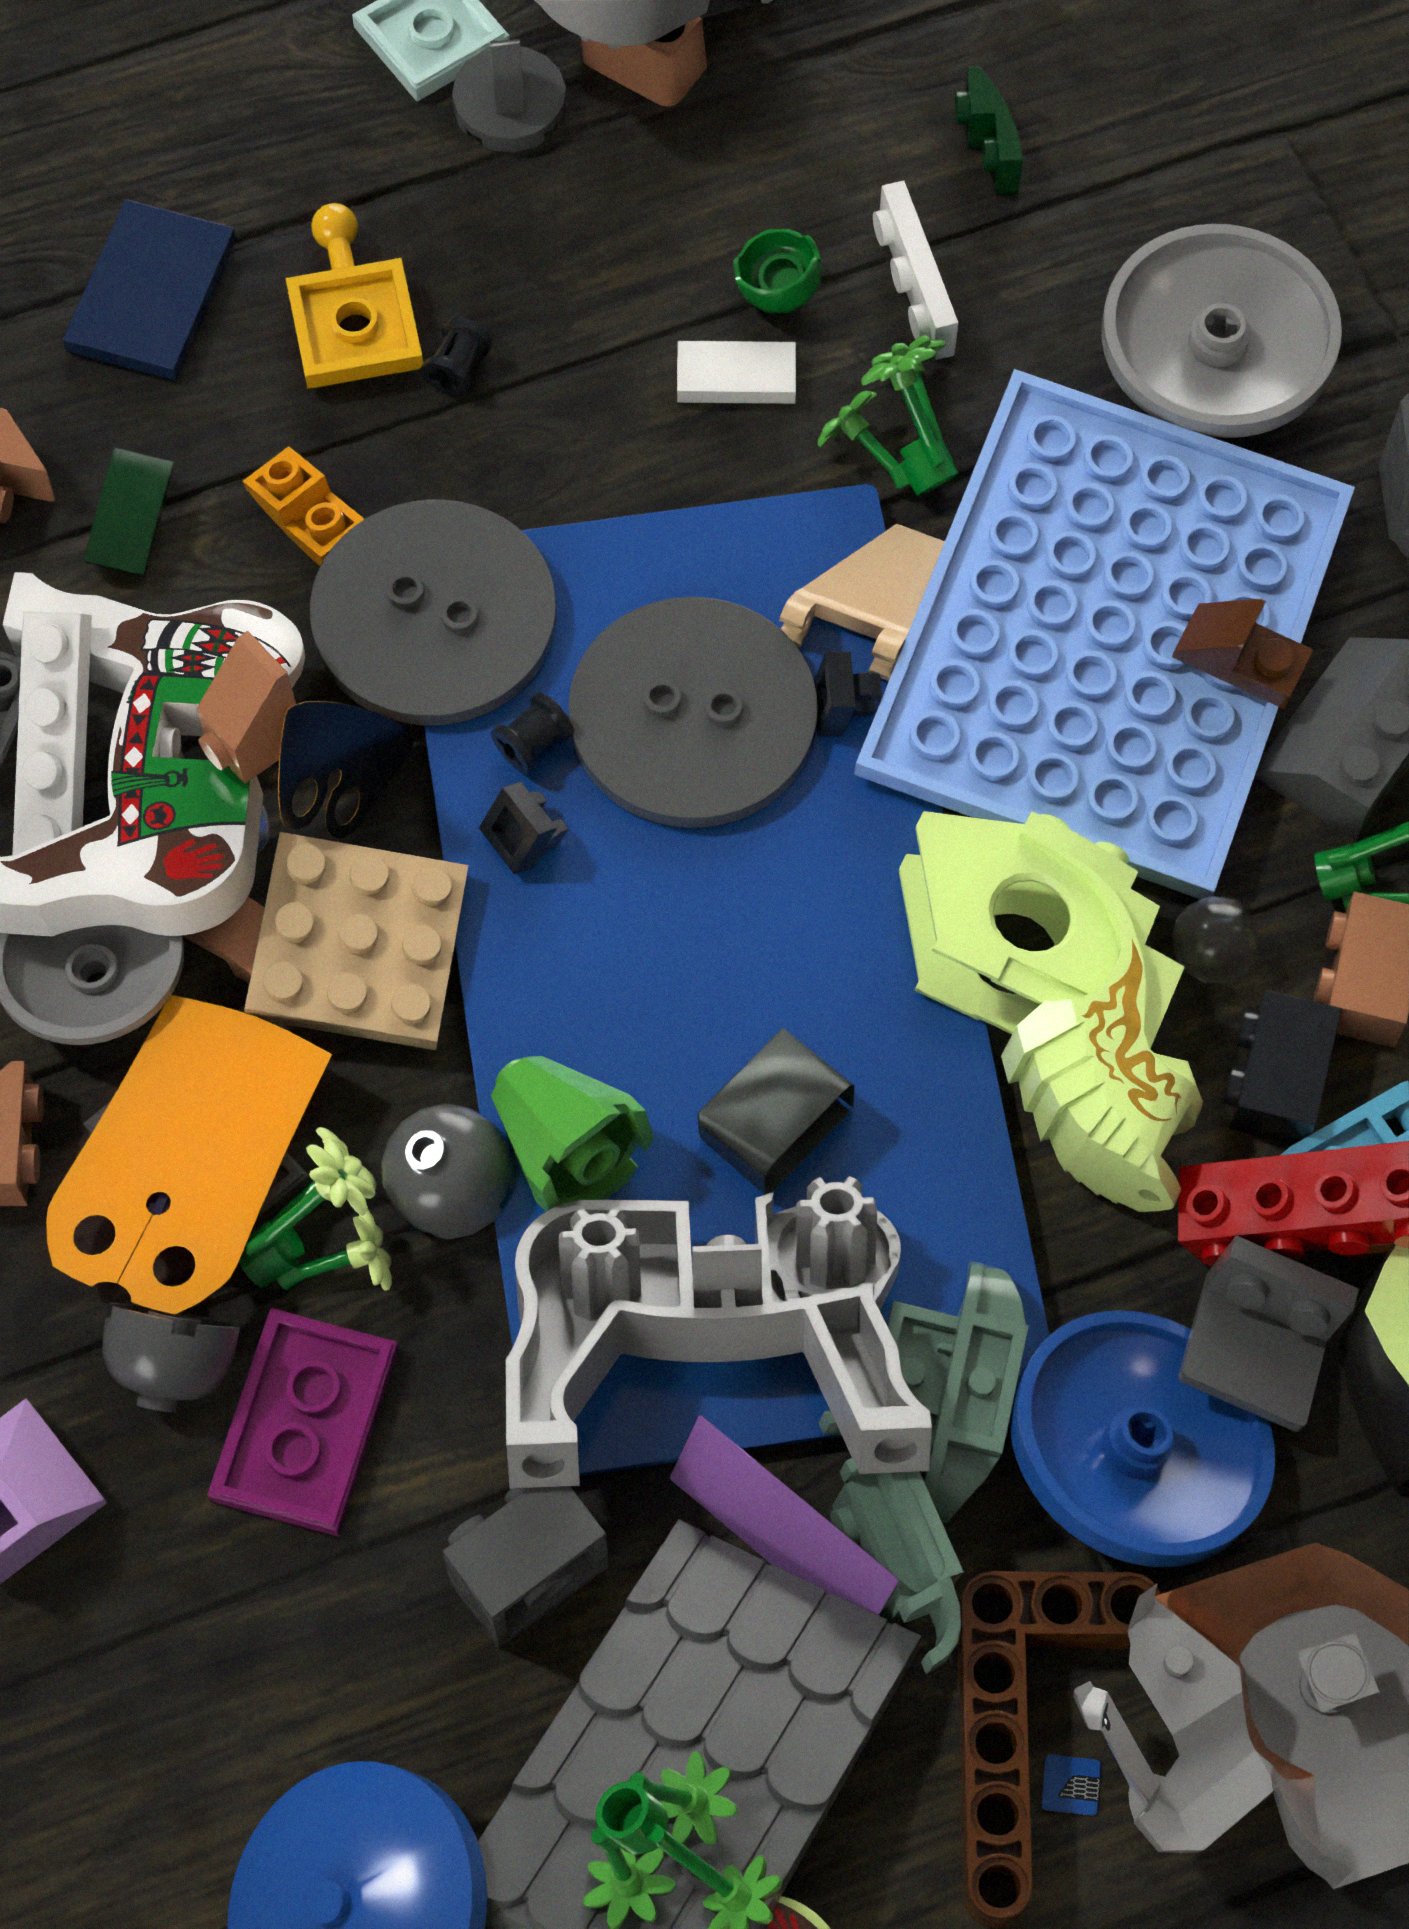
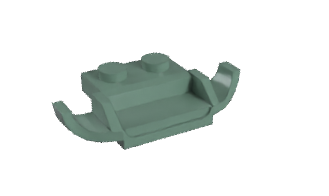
M974 1261L968 1263L964 1297L957 1316L894 1301L890 1308L887 1326L899 1349L900 1367L905 1383L916 1399L930 1410L932 1424L930 1469L925 1473L924 1483L943 1523H948L965 1501L984 1483L1003 1453L1029 1327L1025 1323L1021 1298L1010 1275L1003 1269Z
M824 1411L818 1422L823 1435H841L831 1411ZM850 1458L845 1461L840 1470V1475L845 1485L832 1505L834 1510L831 1511L830 1515L831 1523L898 1578L899 1582L879 1616L887 1619V1622L892 1625L893 1623L900 1625L922 1616L930 1615L935 1627L937 1640L935 1648L929 1651L921 1661L927 1675L944 1664L958 1644L962 1621L960 1604L954 1584L963 1573L962 1567L920 1471L859 1474L853 1459Z

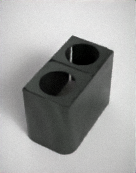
M781 1028L744 1068L739 1070L698 1112L700 1139L764 1195L772 1193L850 1113L837 1098L839 1097L854 1108L855 1085L786 1029Z

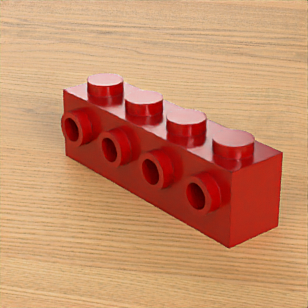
M1409 1141L1179 1167L1181 1192L1179 1194L1178 1242L1204 1265L1212 1267L1235 1236H1239L1294 1261L1304 1258L1305 1252L1329 1250L1340 1255H1359L1368 1252L1370 1245L1394 1243L1402 1248H1409Z

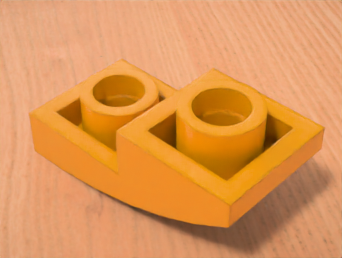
M289 446L243 480L246 490L262 509L319 566H321L327 554L341 537L364 520L363 517L330 491L325 475Z

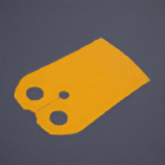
M171 995L117 1092L48 1206L46 1218L47 1244L53 1267L91 1287L102 1282L118 1283L131 1295L132 1303L173 1315L202 1302L220 1289L231 1278L238 1265L282 1159L332 1054L256 1016L223 1006ZM157 1192L166 1193L171 1200L170 1208L163 1214L152 1216L146 1206L148 1198ZM95 1215L104 1216L111 1220L115 1227L116 1235L112 1245L101 1254L88 1255L82 1253L74 1244L76 1227L87 1217ZM169 1247H184L195 1258L193 1275L182 1285L173 1287L163 1285L154 1276L153 1265L155 1259L160 1252Z

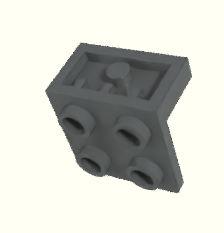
M1235 1236L1206 1274L1178 1379L1188 1386L1294 1432H1299L1307 1424L1326 1343L1354 1310L1359 1289L1239 1236Z

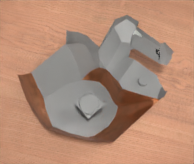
M1312 1543L1155 1596L1156 1584L1139 1596L1128 1628L1131 1643L1129 1665L1171 1732L1180 1756L1167 1775L1164 1777L1153 1774L1107 1691L1093 1687L1089 1681L1075 1688L1073 1697L1086 1726L1089 1729L1102 1731L1130 1786L1128 1792L1129 1806L1134 1824L1158 1852L1198 1853L1205 1850L1273 1793L1289 1846L1310 1870L1325 1879L1333 1889L1409 1863V1590L1346 1553L1318 1543Z

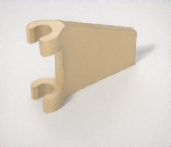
M895 524L809 584L795 591L786 602L780 615L779 621L784 623L781 630L800 648L815 616L877 639L871 653L875 658L869 668V672L880 674L882 679L889 681L945 541Z

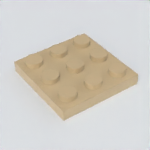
M280 832L245 1004V1013L268 1022L436 1050L469 865Z

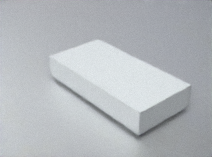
M678 341L677 402L795 404L796 342Z

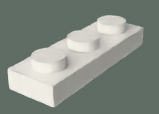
M905 181L883 185L881 189L880 210L873 212V225L880 246L889 245L893 259L890 261V267L895 288L898 293L906 292L911 306L908 308V316L913 336L917 339L925 335L930 340L941 339L945 341L946 346L936 351L935 360L954 356L958 320Z

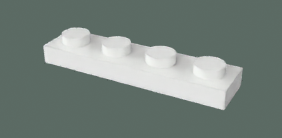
M23 611L13 855L83 827L92 615Z

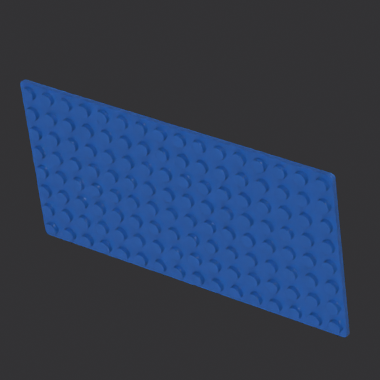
M862 484L521 530L541 553L550 571L554 585L556 627L550 651L542 667L531 682L513 699L501 707L468 721L446 725H424L443 861L469 865L455 946L479 1114L491 1121L503 1132L513 1149L496 1111L491 1093L495 1088L496 1077L502 1068L511 1061L522 1059L523 1057H546L630 1094L646 1110L654 1139L647 1152L637 1145L631 1156V1159L638 1165L637 1170L628 1183L606 1200L688 1201L693 1274L692 1247L706 1246L711 1239L721 1235H734L743 1239L746 1244H755V1198L764 1195L700 1139L698 1112L739 1070L744 1068L781 1028H784L854 1084L855 1092L854 1108L839 1097L837 1098L850 1113L773 1191V1214L795 1207L796 1203L800 1200H807V1187L818 1178H821L826 1184L831 1182L843 1183L849 1176L857 1179L863 1185L862 1197H874L876 1199L877 1210L893 1224L900 1239L901 1256L898 1276L880 1310L886 1324L894 1301L957 1316L964 1297L967 1281L966 1273L970 1261L1005 1270L1017 1288L1023 1305L1025 1323L1029 1325L1018 1375L1019 1378L1023 1368L1037 1348L1049 1336V1330L986 1022L980 1019L977 1021L914 991L918 983V976L899 868L906 854L920 855L915 828L923 811L943 814L942 806L853 775L857 759L881 700H874V715L865 717L852 716L843 736L818 735L816 722V732L811 752L801 772L787 790L776 800L752 815L734 822L710 827L687 828L664 825L641 818L620 807L602 793L591 781L576 755L571 737L566 741L558 739L534 759L535 767L527 774H523L515 769L499 752L491 738V731L499 724L507 727L531 707L530 699L538 692L550 696L562 708L569 719L571 684L578 664L588 647L613 622L647 604L679 597L715 598L753 610L781 629L784 623L779 621L780 615L786 602L795 591L803 588L886 531L877 489L872 485ZM814 616L802 646L797 648L802 653L814 680L826 651L851 652L853 674L869 672V668L875 658L871 653L877 639ZM881 678L883 697L889 681ZM522 782L529 792H541L546 798L547 802L543 810L551 821L562 819L569 829L559 845L539 857L533 869L513 874L479 830V826L502 787ZM515 1152L517 1175L513 1190L508 1186L506 1197L499 1205L503 1210L495 1219L512 1348L521 1328L515 1269L516 1251L526 1229L535 1219L545 1213L544 1209L535 1201ZM803 1352L765 1359L732 1362L668 1361L621 1354L574 1420V1423L577 1425L580 1477L677 1462L699 1415L708 1420L745 1452L842 1437V1435H823L818 1422L824 1411H829L830 1409Z

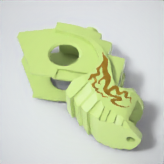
M923 811L915 828L920 855L906 854L899 868L918 976V983L914 991L977 1021L980 1019L1012 1034L1001 1055L1008 1084L1019 1081L1024 1111L1033 1112L1040 1141L1050 1139L1056 1157L1065 1173L1069 1171L1078 1182H1082L1096 1195L1099 1196L1101 1194L1115 1204L1119 1202L1138 1212L1162 1211L1174 1208L1181 1188L1174 1173L1161 1157V1154L1172 1135L1185 1133L1195 1126L1201 1112L1203 1100L1188 1061L1156 1054L1151 1050L1184 966L1145 945L1160 906L1131 889L1138 871L1127 865L1129 862L1127 853L1122 848L1109 842H1097L1094 844L1085 837L1070 830L1069 826L1061 819L1047 814L1039 815L1031 811L1025 824ZM1014 913L1031 918L1045 928L1053 940L1054 946L1043 951H1028L1017 948L1004 939L996 927L994 916ZM978 973L990 978L991 982L1017 994L996 990L983 981Z

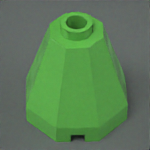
M543 1056L523 1057L522 1059L513 1060L504 1066L496 1077L495 1088L491 1093L493 1103L535 1201L545 1212L572 1201L606 1200L631 1180L638 1168V1165L631 1159L634 1150L639 1145L647 1152L654 1136L646 1110L630 1094Z

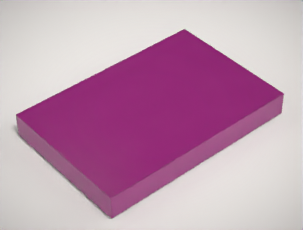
M270 1308L207 1494L209 1501L339 1537L399 1350L398 1343Z

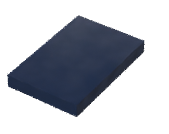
M125 199L63 338L66 352L176 381L236 242L234 227Z

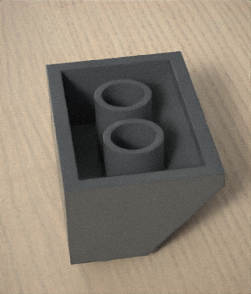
M1349 637L1264 753L1254 776L1255 779L1355 841L1409 767V639Z

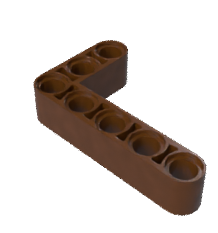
M991 1571L980 1573L971 1579L963 1591L960 1601L962 1623L958 1640L963 1899L965 1908L971 1918L983 1927L998 1929L1008 1927L1018 1920L1030 1900L1032 1891L1026 1649H1130L1129 1625L1116 1619L1112 1613L1110 1603L1116 1598L1122 1597L1131 1598L1137 1602L1141 1594L1155 1585L1153 1581L1144 1575L1131 1572ZM1156 1587L1155 1596L1161 1594L1160 1591H1159V1589H1158L1157 1587ZM980 1597H995L1003 1602L1009 1617L1001 1623H985L974 1613L972 1603ZM1051 1597L1064 1598L1075 1608L1077 1619L1072 1623L1064 1625L1053 1623L1043 1613L1041 1602ZM981 1665H997L1009 1676L1010 1688L996 1694L986 1692L976 1683L973 1672ZM983 1734H999L1010 1744L1012 1758L1005 1763H989L978 1754L975 1740ZM985 1804H1001L1013 1816L1014 1829L1005 1835L989 1834L978 1823L977 1810ZM997 1874L1004 1876L1010 1880L1015 1888V1903L1005 1908L991 1907L980 1896L979 1881L986 1875Z

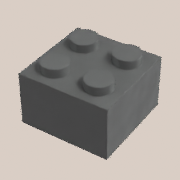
M570 1486L511 1488L504 1497V1500L507 1502L506 1505L487 1519H484L481 1514L471 1517L457 1527L448 1537L451 1545L442 1552L450 1583L498 1648H501L609 1567L606 1533Z

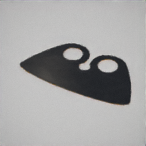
M306 701L291 706L287 709L284 717L279 755L278 800L280 817L284 826L297 830L312 822L324 803L328 791V777L334 769L338 768L340 769L341 776L337 786L332 790L326 806L325 827L334 838H346L352 834L410 753L414 744L413 735L406 727L393 719L351 705L326 701ZM307 778H313L317 784L314 803L307 813L302 816H296L292 811L293 795L302 781ZM354 787L359 793L357 810L349 822L339 825L335 819L337 802L344 791Z

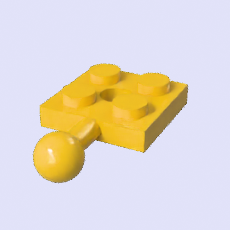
M338 203L322 206L313 216L311 229L317 243L328 250L332 270L286 278L307 389L420 369L423 364V358L402 259L398 258L355 266L350 246L358 232V223L354 213L348 207ZM351 315H361L370 320V323L364 329L355 332L346 331L339 326L343 319Z

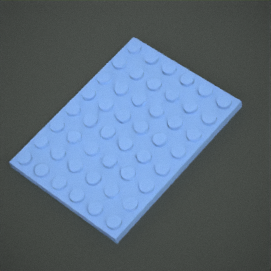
M1014 369L857 759L853 775L973 818L1025 824L1031 811L1039 815L1055 816L1064 821L1070 830L1085 837L1094 844L1097 842H1109L1122 848L1129 857L1127 865L1138 871L1137 877L1210 903L1278 706L1173 658V652L1199 603L1262 599L1266 601L1257 624L1301 644L1355 487Z

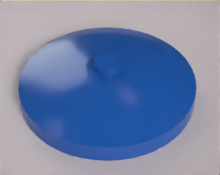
M1123 1310L1103 1311L1074 1319L1050 1334L1037 1348L1017 1380L1010 1414V1433L1015 1457L1022 1475L1042 1507L1057 1523L1081 1542L1103 1554L1132 1564L1149 1567L1185 1566L1213 1557L1228 1548L1242 1535L1258 1516L1268 1498L1275 1470V1446L1269 1420L1180 1382L1178 1374L1191 1329L1153 1314Z
M358 1761L331 1766L310 1775L293 1786L273 1804L257 1825L242 1853L235 1872L228 1906L227 1929H485L487 1882L482 1853L470 1823L459 1806L446 1792L425 1777L406 1769L379 1762Z

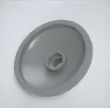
M122 925L80 928L52 937L0 933V1003L18 1025L31 1034L48 1041L69 1045H88L116 1039L139 1028L150 1020L165 1005L174 992L184 962L183 936L157 935ZM93 974H105L102 979L96 982H86Z

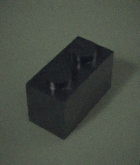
M1265 989L1257 1011L1245 1009L1236 1046L1248 1049L1243 1069L1232 1066L1223 1104L1234 1106L1229 1129L1291 1145L1312 1134L1316 1126L1341 1008Z

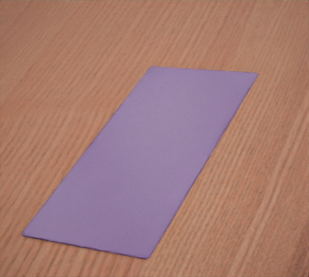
M701 1415L698 1416L670 1476L671 1481L769 1563L825 1589L827 1594L831 1595L833 1593L879 1615L899 1582L898 1578Z

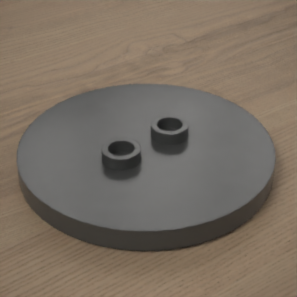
M421 500L399 504L375 513L355 525L341 537L325 557L316 575L310 598V622L316 651L322 665L334 683L349 698L367 710L379 713L395 721L415 725H446L468 721L501 707L513 699L531 682L542 667L553 642L556 627V599L552 577L544 558L528 536L517 526L502 516L476 505L451 500Z
M679 597L647 604L620 617L600 633L588 647L574 673L570 688L569 721L574 728L571 738L576 755L591 781L609 799L625 810L641 818L669 826L695 828L723 825L740 820L763 809L787 790L797 778L808 759L815 738L817 694L813 677L802 653L794 642L767 618L744 606L715 598Z

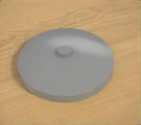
M1204 224L1180 228L1161 235L1142 246L1131 255L1116 274L1108 291L1101 326L1102 345L1107 364L1121 389L1136 405L1152 417L1214 438H1237L1261 434L1283 426L1300 416L1318 399L1327 386L1336 364L1342 336L1341 317L1335 296L1326 279L1308 258L1286 242L1259 230L1229 224Z

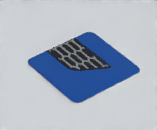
M1047 1755L1044 1768L1042 1808L1049 1811L1095 1815L1098 1809L1100 1762L1095 1759Z

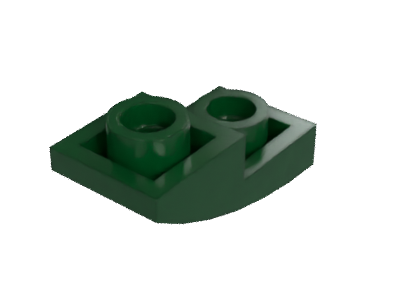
M979 66L967 67L965 90L955 91L954 113L956 126H966L968 149L982 148L983 171L993 172L995 195H1016L1019 192L1023 156L1015 123L1009 108L991 79Z
M114 448L85 553L84 562L86 564L146 577L158 522H161L174 462Z

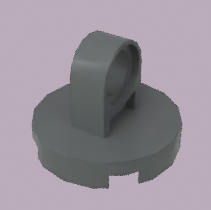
M520 39L491 41V49L480 52L468 60L455 77L452 94L453 109L459 128L465 134H467L468 130L472 135L482 139L483 147L492 151L503 152L523 151L535 148L543 143L544 134L552 130L556 123L559 128L564 121L567 103L566 86L560 69L547 56L528 47H520Z

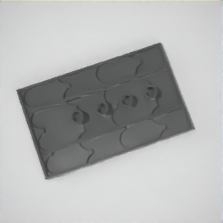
M678 1519L627 1597L625 1607L581 1672L578 1684L515 1778L507 1798L478 1840L487 1882V1914L485 1924L494 1929H610L607 1924L609 1905L602 1908L589 1909L582 1902L586 1894L602 1885L601 1882L589 1873L588 1864L593 1861L609 1863L604 1851L591 1840L592 1832L598 1828L595 1818L598 1802L611 1786L619 1782L629 1781L631 1775L635 1772H641L651 1782L663 1785L661 1772L664 1769L669 1768L677 1771L686 1778L687 1764L691 1754L695 1751L700 1752L704 1757L706 1776L721 1767H728L732 1770L730 1781L717 1795L734 1802L738 1807V1813L731 1817L712 1816L717 1827L718 1836L715 1845L705 1844L698 1836L695 1828L690 1838L683 1845L723 1876L727 1865H734L744 1876L747 1868L757 1856L762 1855L765 1857L767 1862L765 1877L777 1875L783 1880L781 1889L773 1897L763 1901L770 1911L773 1912L914 1660L919 1648L921 1635L896 1623L892 1625L887 1622V1619L833 1593L831 1595L827 1594L825 1589L773 1564L769 1566L765 1564V1560L713 1535L709 1537L705 1535L704 1531ZM677 1817L669 1818L668 1833L671 1835ZM664 1852V1860L654 1875L672 1878L676 1883V1889L672 1893L663 1896H650L657 1914L654 1922L647 1923L630 1908L625 1922L618 1928L708 1929L712 1920L719 1912L705 1908L703 1900L716 1891ZM636 1854V1860L638 1861L645 1854ZM750 1919V1929L764 1928L765 1924L757 1923Z

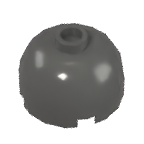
M447 1103L422 1108L403 1120L388 1139L381 1161L382 1185L397 1213L420 1231L448 1240L473 1235L495 1221L503 1210L499 1205L506 1197L508 1186L513 1190L517 1177L514 1151L503 1132L475 1110Z
M110 1302L103 1330L102 1353L107 1371L117 1384L138 1393L137 1406L163 1412H176L178 1400L202 1399L215 1391L225 1379L235 1355L240 1327H235V1324L186 1312L173 1315L137 1304Z

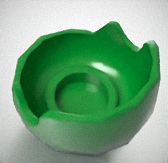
M767 229L749 239L738 257L733 260L735 280L741 294L748 303L766 313H789L807 304L817 292L822 279V260L814 240L809 235L802 236L799 232L791 229Z

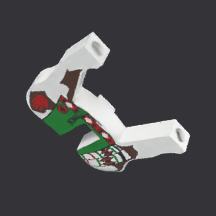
M15 572L3 620V627L15 655L21 658L23 611L92 615L89 682L124 694L116 716L109 753L108 801L110 815L19 854L0 857V933L52 937L80 928L122 925L157 935L181 936L199 933L221 924L243 905L253 886L263 793L257 776L244 784L229 766L219 770L210 760L184 759L181 751V735H204L196 708L236 639L246 631H249L287 671L291 687H293L302 673L305 661L304 645L298 629L287 617L277 610L254 601L228 600L176 614H155L101 596L66 593L45 584L33 573Z

